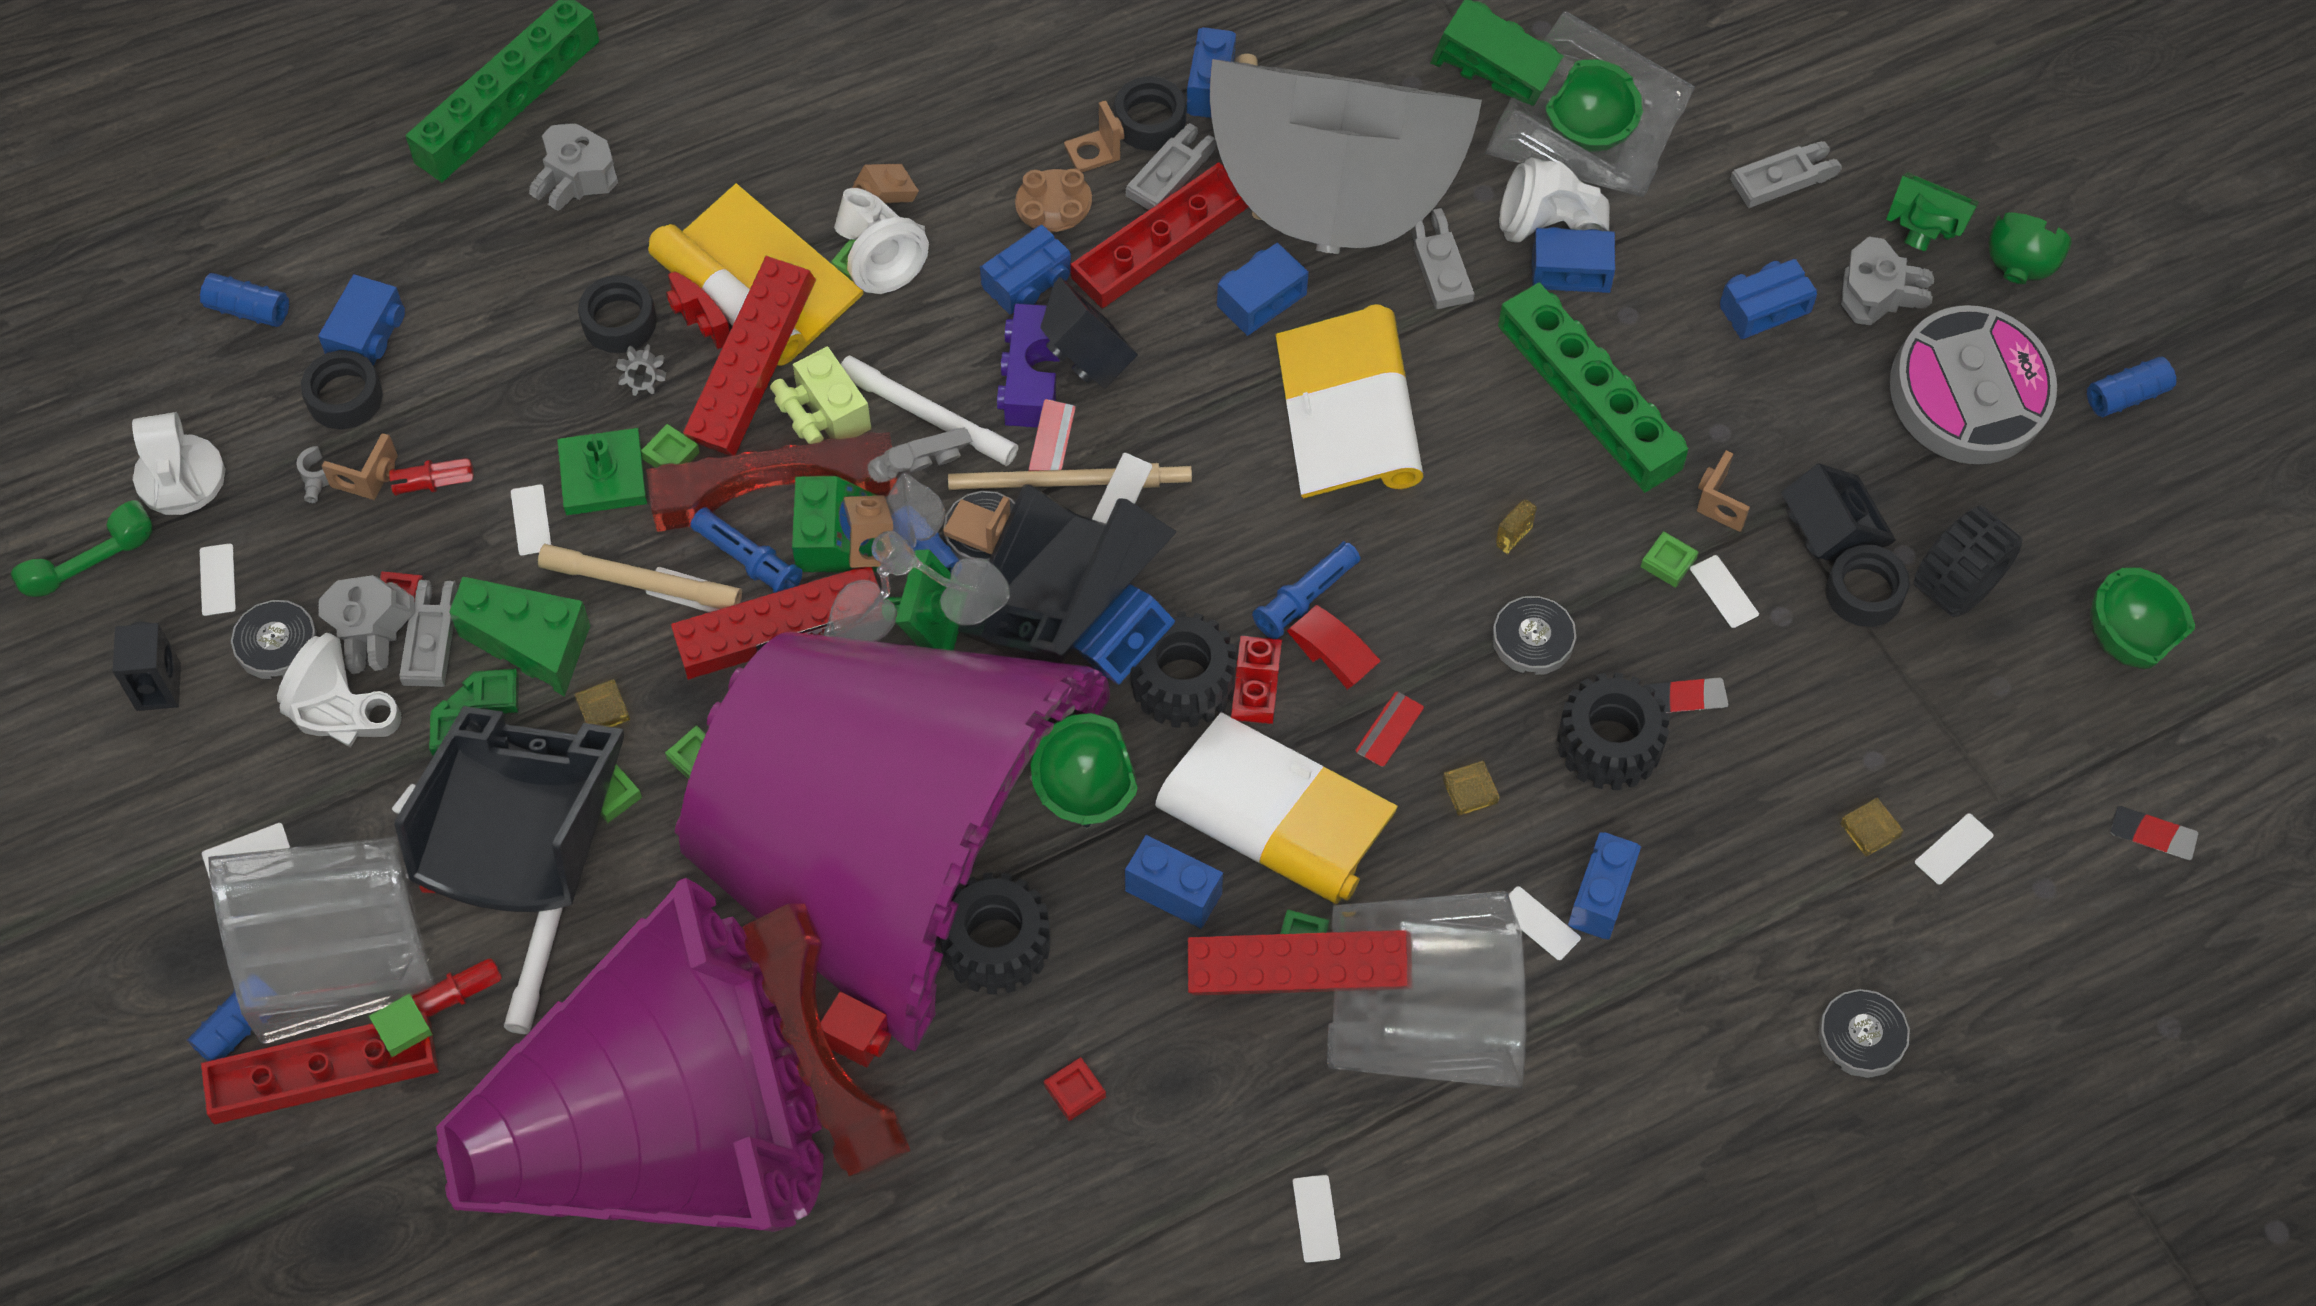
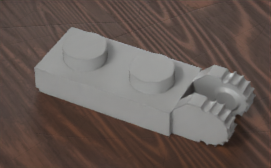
M1190 123L1187 124L1175 138L1171 137L1126 187V197L1150 210L1181 189L1200 168L1202 163L1206 162L1216 149L1217 143L1215 138L1211 135L1204 137L1192 150L1189 146L1195 140L1198 128Z
M1821 141L1802 148L1798 146L1735 169L1731 174L1730 180L1747 207L1751 208L1816 184V182L1822 183L1828 179L1830 180L1838 175L1842 166L1834 158L1812 165L1826 158L1830 152L1827 143Z
M1434 209L1431 212V222L1436 235L1425 236L1423 221H1419L1410 230L1414 240L1413 249L1435 309H1441L1473 302L1474 291L1453 234L1449 232L1448 222L1443 209Z
M964 427L898 445L885 451L884 455L871 460L870 464L867 465L868 474H870L874 481L878 483L881 481L882 483L895 478L899 471L909 470L910 473H915L932 465V461L935 460L939 466L959 458L961 456L959 450L973 441L968 430Z
M419 580L414 602V615L408 620L400 669V681L403 686L445 687L454 628L449 611L457 593L455 581H445L442 588L440 605H430L432 598L430 581Z

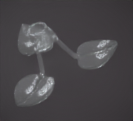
M902 473L886 500L893 520V531L881 533L872 544V554L881 564L877 568V573L881 576L882 590L876 583L870 580H858L845 586L834 600L828 625L823 635L875 642L885 637L892 629L897 617L896 606L886 599L891 592L888 575H904L910 572L913 567L947 587L941 596V608L951 621L960 625L980 623L1004 607L1010 598L1009 585L1004 575L993 564L984 559L966 558L958 561L952 569L950 580L928 567L916 557L912 549L917 545L916 540L926 541L938 533L944 522L945 508L942 500L933 490L919 483L909 474Z

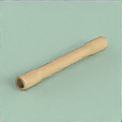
M543 544L538 556L539 568L569 575H583L696 601L701 605L717 609L739 604L742 599L741 588L710 581L692 580L583 555L579 551L549 544Z

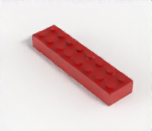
M1218 162L1071 263V279L1103 309L1246 210L1249 206L1235 189L1225 167Z
M765 256L683 431L686 437L699 445L735 457L816 282V278L810 270Z
M859 567L672 623L671 628L687 679L689 680L750 661L757 653L756 645L770 641L784 632H800L834 622L837 635L884 621L883 607L885 603L872 567Z
M1407 930L1188 937V993L1193 995L1412 989L1411 933Z
M426 1011L420 1012L433 1034L431 1021ZM373 1023L201 1063L207 1115L214 1125L439 1072L433 1035L392 1057Z

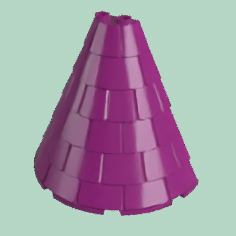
M687 878L677 881L675 887L646 919L641 917L563 1002L558 1001L520 1043H516L483 1080L436 1126L438 1136L437 1152L443 1161L447 1180L445 1186L446 1196L454 1210L493 1213L522 1212L556 1217L571 1215L605 1220L627 1219L662 1224L685 1223L720 1228L740 1227L771 1232L796 1225V1219L798 1220L809 1215L820 1191L824 1155L819 1151L812 1139V1134L822 1129V1121L807 1055L797 1027H788L785 1019L776 1008L783 995L759 951L733 916L721 920L711 909L716 906L715 897Z

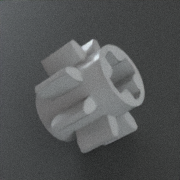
M648 344L644 347V350L638 351L629 346L627 350L629 359H618L616 367L619 370L625 371L619 377V385L627 383L633 388L632 393L634 396L637 395L639 390L646 389L649 393L654 394V381H665L666 372L657 369V367L663 364L664 356L659 355L655 357L650 352V345ZM639 364L647 366L643 376L636 374Z

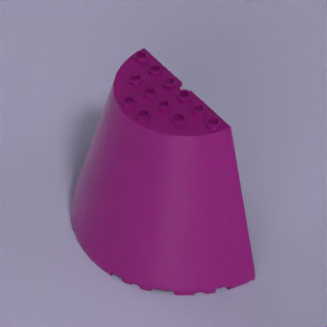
M798 632L779 634L767 642L752 657L744 669L738 667L734 671L729 681V691L722 703L716 702L709 712L707 718L709 729L694 762L683 799L681 815L675 826L674 832L679 836L680 852L837 989L886 1014L888 1032L904 1047L915 1052L936 1015L935 997L937 984L935 979L941 966L943 954L934 951L936 937L946 940L949 936L959 905L951 900L958 884H967L975 858L983 847L1009 793L1036 752L1042 738L1048 736L1053 730L1054 723L1047 720L1051 717L1062 721L1073 711L1075 715L1092 713L1100 716L1110 699L1107 678L1102 676V672L1081 665Z

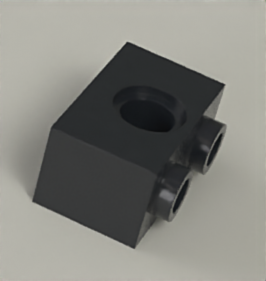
M139 621L128 626L115 627L113 673L135 710L178 708L181 662L159 623Z

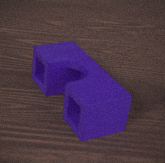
M1015 304L1013 319H1006L1005 343H1010V352H1002L1001 376H1007L1006 386L999 385L997 394V409L1004 410L1005 426L1038 428L1044 400L1056 401V373L1039 372L1031 368L1036 363L1042 361L1060 362V359L1046 347L1050 340L1040 328L1047 306Z

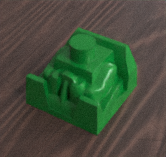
M1907 172L1902 176L1886 220L1892 222L1901 216L1900 225L1910 229L1904 243L1926 251L1931 239H1936L1940 233L1944 235L1943 238L1949 240L1950 237L1954 238L1956 235L1961 236L1980 202Z

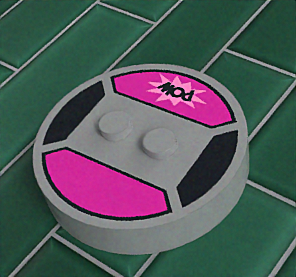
M1965 305L1937 311L1922 320L1913 329L1899 349L1892 364L1890 392L1895 410L1901 422L1911 435L1926 448L1953 461L1967 464H1990L2016 455L2029 445L2049 420L2055 406L2057 378L2047 350L2035 334L2025 325L1998 310Z

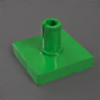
M638 428L557 439L563 506L566 515L647 504L641 439Z
M930 549L915 550L902 597H887L885 600L887 606L883 607L884 618L888 623H896L918 647L954 651L958 627L963 617L969 592Z

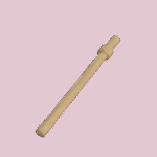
M1150 463L1152 464V469L1143 488L1160 487L1159 483L1192 482L1191 466L1159 467V463ZM1116 468L948 474L949 490L1022 488L1026 484L1033 487L1108 485Z

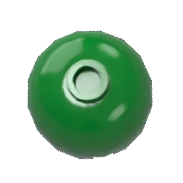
M2008 212L2005 213L2003 220L1998 215L1991 229L1988 241L1990 258L1995 266L2004 272L2003 277L2006 280L2024 285L2027 280L2039 281L2048 278L2061 267L2072 244L2071 237L2059 227L2056 234L2045 229L2047 221L2026 214Z

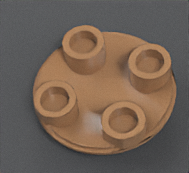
M1077 169L1030 170L1023 176V184L1020 186L1015 199L1016 211L1025 224L1033 229L1043 225L1050 232L1064 231L1074 227L1087 216L1092 205L1090 187L1084 180L1083 173Z

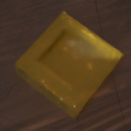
M1525 499L1499 524L1496 540L1498 548L1508 554L1533 528L1537 506Z
M614 679L574 694L584 721L587 724L613 727L630 720Z
M1484 760L1445 772L1443 775L1444 784L1458 816L1497 804L1500 796Z
M1878 797L1844 816L1840 823L1866 857L1900 838L1904 831Z

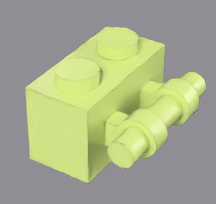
M828 346L793 364L796 388L788 387L783 379H777L770 385V389L776 396L775 403L781 412L788 413L793 421V429L799 438L806 439L810 447H816L823 442L824 437L820 433L823 429L836 447L871 430L867 401ZM807 404L813 414L806 413L802 405Z

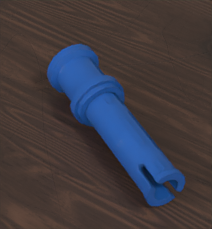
M706 507L700 509L692 518L690 524L692 530L700 533L722 551L746 566L747 575L753 580H762L773 588V593L799 585L803 574L802 569L795 564L788 565L778 558L776 550L770 546L764 545L759 547Z
M1343 541L1293 585H1284L1277 590L1276 598L1265 607L1259 606L1253 611L1252 616L1257 627L1271 639L1281 637L1284 633V628L1295 618L1300 619L1308 612L1309 604L1316 597L1327 590L1345 572L1360 562V555L1355 547Z

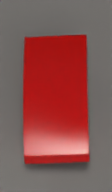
M677 272L668 274L671 290L666 292V296L674 314L681 312L688 326L697 323L704 338L711 336L717 350L723 348L730 331L728 321L722 311L697 284Z
M1318 605L1314 606L1287 630L1310 660L1315 662L1321 658L1347 690L1380 662V659L1353 631Z
M1240 636L1231 718L1238 721L1273 724L1282 640Z

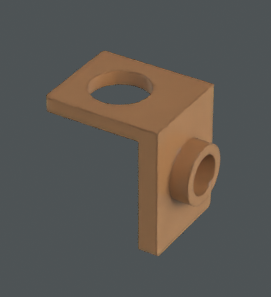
M1106 100L1099 102V131L1064 142V147L1075 169L1081 172L1120 160V140L1124 139V130L1119 118L1114 117ZM1084 145H1094L1100 151L1099 155L1093 159H1083L1077 152Z
M382 433L361 472L324 461L322 464V469L330 487L375 500L383 483L390 480L389 471L395 468V461L398 455L390 435ZM337 475L347 477L348 479L353 481L354 484H350L343 481Z
M1726 450L1716 469L1708 467L1701 479L1698 489L1702 490V495L1697 512L1741 532L1750 507L1718 492L1728 474L1734 455ZM1717 505L1731 508L1737 516L1725 515L1718 509Z
M885 496L844 497V508L851 528L850 567L891 566L893 520ZM876 538L883 543L882 550L875 556L868 557L862 555L859 551L861 543L866 539Z
M1003 496L995 512L961 499L943 530L944 536L992 555L1010 515V498Z

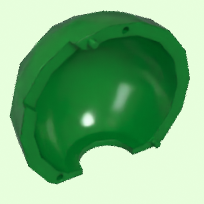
M1600 59L1575 62L1556 96L1553 95L1547 103L1545 116L1554 134L1568 146L1587 152L1610 150L1625 142L1637 128L1644 110L1642 108L1641 94L1630 74L1618 65Z
M2121 568L2109 574L2095 591L2090 610L2093 634L2104 652L2122 665L2143 670L2150 669L2195 630L2190 607L2181 593L2161 575L2143 568Z
M1096 714L1071 715L1055 723L1049 735L1044 736L1040 741L1031 761L1033 787L1042 804L1059 818L1081 825L1103 823L1121 813L1134 798L1138 789L1131 758L1118 724L1110 718Z

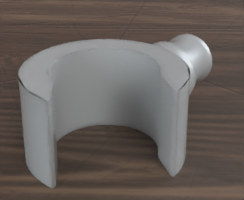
M318 446L304 450L298 456L296 462L297 469L305 483L306 494L304 499L309 503H316L318 501V493L321 492L322 487L329 485L323 469L318 472L308 471L310 466L322 459Z

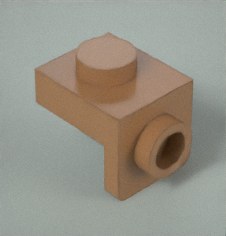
M902 164L864 165L852 188L863 189L874 194L884 203L913 202L919 192Z

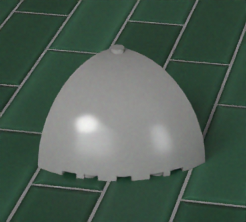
M1212 59L1210 77L1212 124L1221 160L1235 189L1249 208L1271 227L1288 236L1317 243L1316 250L1326 253L1339 254L1340 247L1366 248L1382 245L1402 236L1415 227L1419 221H1422L1441 200L1456 177L1472 141L1482 100L1418 90V88Z

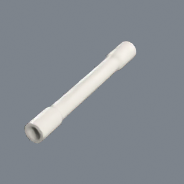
M850 355L842 361L841 366L856 386L883 397L946 432L965 427L973 441L970 445L974 446L977 451L1005 466H1008L1014 460L1018 451V445L989 429L977 426L887 378L877 369Z
M563 908L539 911L519 983L513 992L504 1023V1028L510 1032L525 1035L531 1031L540 999L541 983Z

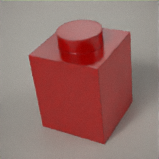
M841 991L817 1027L821 1045L866 1068L874 1056L880 1057L884 1053L891 1039V1033L888 1032L886 1014Z

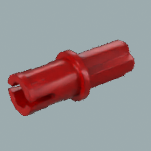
M468 458L438 463L426 460L425 465L397 470L391 469L389 471L390 481L407 479L405 483L391 485L395 496L425 489L436 492L438 487L471 482L474 479V470Z
M486 959L454 976L451 972L446 974L447 979L415 993L411 997L419 1011H426L428 1017H431L457 1003L461 1005L466 1004V998L500 982L502 977L497 964L492 959Z

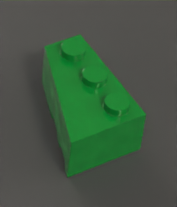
M1464 0L1445 29L1430 64L1441 67L1443 62L1462 69L1460 72L1462 77L1472 80L1474 75L1487 79L1493 82L1491 86L1493 90L1534 106L1557 70L1564 55L1557 52L1556 48L1549 42L1539 41L1525 33L1524 29L1517 23L1505 21L1495 15L1484 3Z
M462 577L449 611L458 636L499 660L505 659L519 667L525 675L532 679L534 677L552 686L555 692L565 697L590 628V622L583 601Z

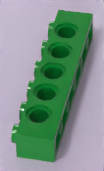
M558 0L405 135L414 164L441 183L444 182L600 42L593 12L575 0Z
M1539 282L1502 304L1498 323L1500 330L1644 493L1683 470L1689 448L1682 435L1677 431H1673L1664 422L1657 407L1650 402L1647 403L1636 390V386L1631 378L1621 374L1613 365L1609 354L1603 348L1595 345L1587 336L1584 326L1578 320H1573L1555 294L1549 293ZM1615 411H1620L1625 414L1616 413ZM1639 439H1645V440H1648V441H1650V442H1643V441H1641V440H1639Z

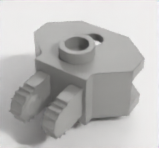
M576 123L551 125L542 135L547 153L543 159L545 168L531 182L529 194L532 197L540 200L555 186L556 189H553V192L550 193L548 205L559 211L573 197L580 200L584 195L609 193L618 184L607 140ZM581 140H586L589 142V144L586 146L581 142H577Z
M1868 237L1851 250L1850 265L1844 271L1841 305L1855 323L1872 325L1887 312L1896 313L1898 306L1923 309L1932 304L1933 296H1931V291L1924 288H1929V286L1934 284L1933 271L1907 266V258L1899 257L1887 241L1882 238Z
M374 575L336 581L319 599V617L337 630V637L344 640L346 669L351 674L365 671L366 645L369 666L374 671L387 668V665H389V642L396 641V632L414 615V597L393 582L385 583Z

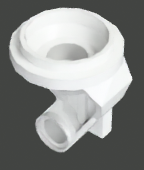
M1531 157L1525 163L1518 164L1508 181L1500 208L1499 223L1507 241L1514 243L1523 241L1534 233L1536 228H1544L1560 221H1565L1571 230L1597 229L1609 231L1610 205L1608 199L1600 193V188L1579 181L1573 171L1561 161H1542Z
M850 188L843 192L834 228L841 236L856 240L848 255L847 270L853 282L865 292L875 294L895 291L909 283L922 269L928 256L929 242L925 234V226L917 224L909 218L899 217L881 199L866 190Z
M177 412L133 419V436L140 456L135 464L133 482L139 498L150 509L165 515H184L201 509L215 498L223 486L226 469L219 451L208 440L195 435H184Z
M325 633L321 637L314 636L308 640L293 659L279 686L277 700L280 703V713L289 717L303 733L316 736H331L350 748L357 737H385L393 734L399 728L402 721L401 712L397 704L387 693L377 691L355 695L350 692L340 639L330 633ZM385 705L390 708L391 713L386 721L382 723L369 721L370 712L375 707Z

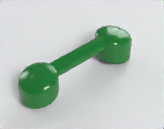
M131 500L120 505L112 512L106 524L112 538L56 567L51 561L46 559H32L18 564L11 571V578L18 590L28 597L49 595L55 592L63 581L122 550L132 551L142 546L149 539L153 529L152 521L139 501Z

